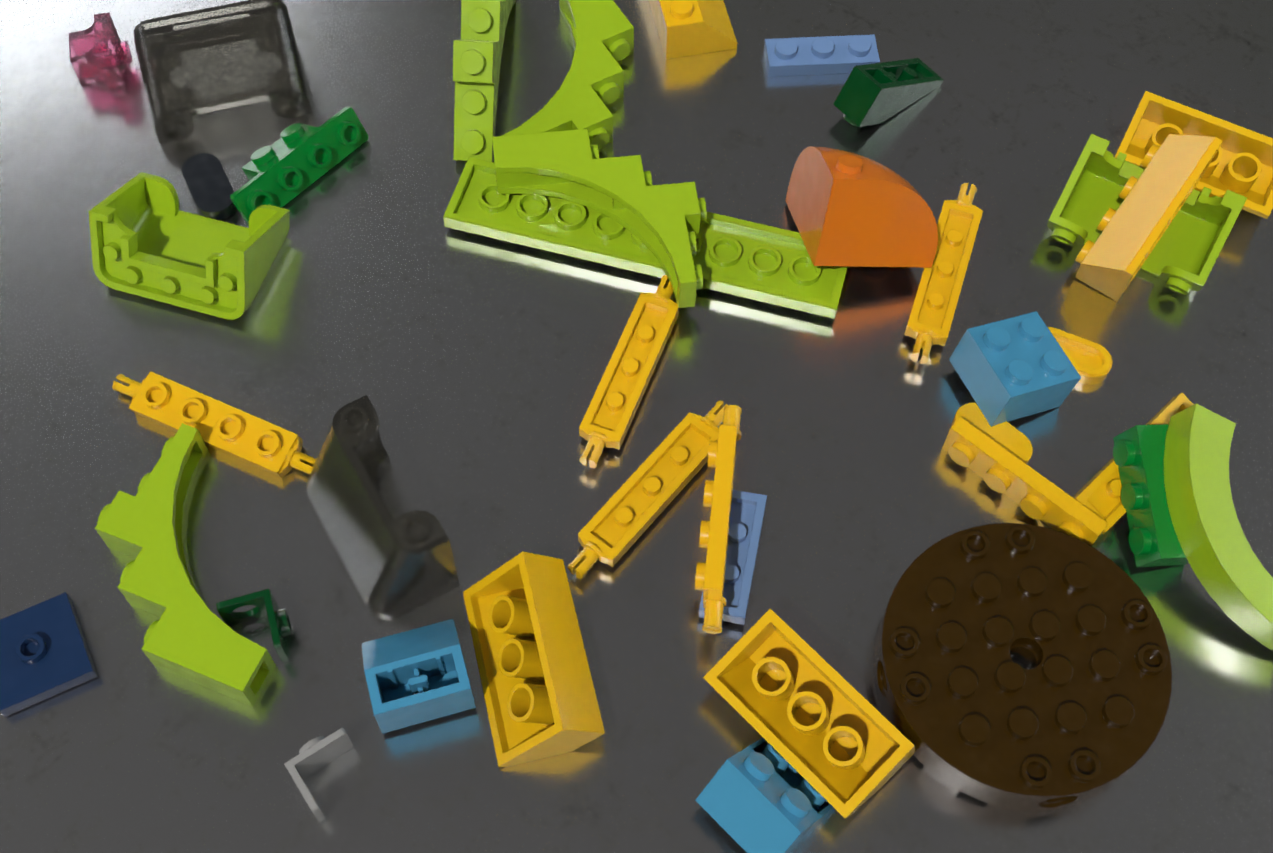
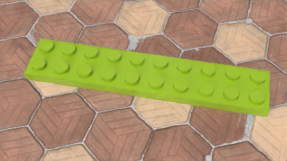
M468 157L443 216L444 227L659 278L666 275L658 259L636 235L616 220L588 206L562 198L536 194H498L494 162ZM707 212V221L700 223L699 239H696L697 255L692 256L694 265L701 264L703 288L835 319L848 267L814 266L799 232Z

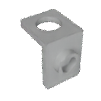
M344 728L338 729L326 738L319 736L308 741L299 750V755L284 763L319 823L325 820L326 817L305 784L304 779L354 747Z

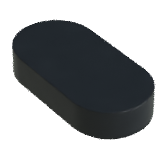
M200 153L188 158L182 166V175L199 214L216 220H223L231 216L236 210V206L230 199L234 190L220 160L209 153Z

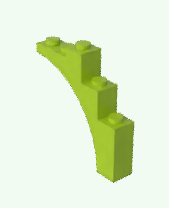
M461 0V39L453 40V81H455L453 160L467 161L468 157H473L490 162L494 161L492 137H495L502 49L509 14L516 0Z
M559 0L560 12L571 30L576 47L571 68L559 90L539 112L521 126L502 136L588 129L590 145L597 144L599 150L613 142V115L606 105L612 104L624 97V70L617 61H621L634 54V26L613 0Z
M588 129L492 137L498 194H536L562 198L588 206L616 220L636 235L658 259L671 282L678 308L695 307L696 290L703 289V273L701 264L694 265L692 256L697 255L696 239H699L700 223L707 221L705 198H698L695 182L652 185L651 172L643 171L641 155L599 158L598 145H590Z
M182 423L175 436L170 437L165 442L161 457L153 470L141 479L136 496L119 490L113 501L101 510L95 530L108 548L135 558V560L130 561L125 566L117 588L131 606L160 617L159 620L154 621L147 629L144 636V645L141 648L152 664L253 707L274 671L276 664L266 648L236 633L207 607L199 596L189 573L184 544L185 513L194 478L209 450L199 430Z

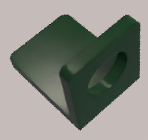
M269 588L216 603L219 615L228 626L268 616L274 648L282 663L290 661L285 637L293 635L286 608L279 610V606ZM242 606H256L248 611L233 612V610Z

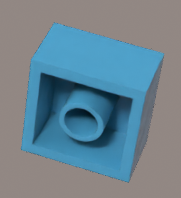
M1037 311L967 329L949 358L952 366L991 427L1006 421L1009 422L1060 407L1081 379V376Z

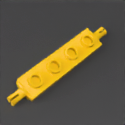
M969 183L961 184L957 200H944L937 223L938 245L932 268H924L904 333V335L916 339L910 356L912 361L917 362L920 350H923L919 364L928 362L932 344L945 346L983 213V210L972 205L975 193L977 192L974 184H971L968 195H966Z
M667 275L662 276L654 294L640 293L579 426V436L588 441L579 459L581 464L586 467L588 463L589 468L597 467L604 447L620 450L678 318L679 308L677 303L671 300L673 288L670 280L668 283Z
M150 371L141 383L123 374L116 376V379L121 383L113 381L112 388L114 391L132 397L129 409L135 414L175 432L178 431L182 423L199 430L207 446L280 478L286 476L292 468L316 477L319 472L315 468L319 470L322 468V460L302 453L303 440L298 434Z
M717 401L715 406L704 417L689 412L580 530L578 542L583 547V550L567 565L568 570L573 575L576 573V577L582 579L597 561L608 564L613 568L707 463L709 441H718V427L723 422V401Z
M727 405L724 407L723 424H719L718 441H709L707 467L715 468L714 481L705 480L703 507L711 508L710 521L701 520L699 548H707L706 563L697 562L695 590L703 591V608H705L702 630L709 634H719L722 632L723 611L727 604L726 598L723 597L736 449L737 441L742 436L740 431L742 408L737 405Z

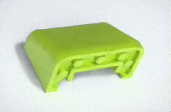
M1091 134L1048 220L1047 227L1053 231L1051 237L1069 246H1073L1075 242L1084 246L1088 240L1095 243L1102 231L1097 229L1100 221L1109 208L1118 210L1124 201L1119 197V194L1131 176L1139 179L1145 168L1125 161L1127 155L1119 152L1117 158L1113 157L1114 155L1107 151L1110 141ZM1204 187L1201 192L1194 189L1140 270L1166 281L1165 286L1176 293L1188 295L1190 291H1200L1247 197L1228 189L1222 198L1218 196L1209 197L1211 189Z
M140 172L88 211L93 269L99 281L105 286L227 320L240 318L252 305L288 235L290 227V210L272 205L257 207L250 214L249 228L179 210L178 194L174 186L160 176Z

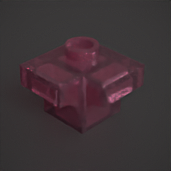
M109 12L94 14V23L91 27L83 31L69 33V55L72 67L82 87L102 85L109 88L113 96L128 94L126 64L132 63L128 42L120 40Z

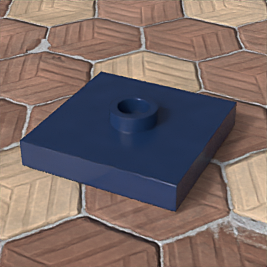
M67 592L0 619V713L4 717L98 677L72 599Z

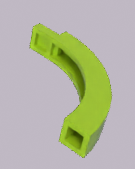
M1196 403L1171 416L1166 434L1164 484L1173 527L1192 570L1211 598L1243 631L1262 645L1273 650V577L1264 568L1247 541L1237 518L1231 494L1229 458L1236 423Z

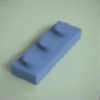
M875 34L765 39L764 44L768 77L850 74L854 66L880 63Z
M733 490L723 591V597L727 600L723 611L722 621L745 625L767 495ZM702 592L699 607V617L704 618L705 608H703Z

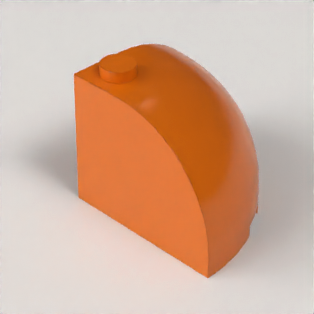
M809 146L801 152L791 174L785 201L814 266L932 268L938 245L937 223L932 210L924 198L907 180L883 164L852 152Z

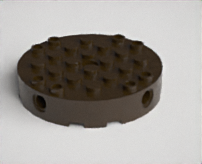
M1020 523L986 524L956 532L933 544L911 563L899 579L883 613L875 638L873 673L876 692L885 718L915 745V753L913 755L924 765L922 769L955 793L963 792L975 799L987 802L986 806L1027 813L1050 812L1069 808L1094 798L1118 781L1145 755L1156 740L1169 709L1172 692L1170 651L1159 618L1146 596L1125 571L1100 551L1077 538L1046 527ZM1013 660L1020 662L1024 666V668H1022L1019 664L1014 663Z

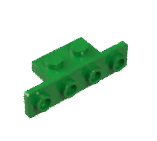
M344 107L320 127L301 123L292 124L281 132V138L271 146H264L251 155V161L242 167L249 181L230 196V199L248 226L250 214L257 207L272 205L282 208L369 139L365 128L352 107Z

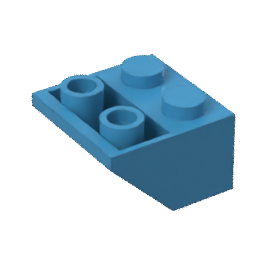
M454 619L362 643L363 665L374 717L382 734L476 708Z
M764 738L759 739L728 758L695 799L746 853H793L835 809Z

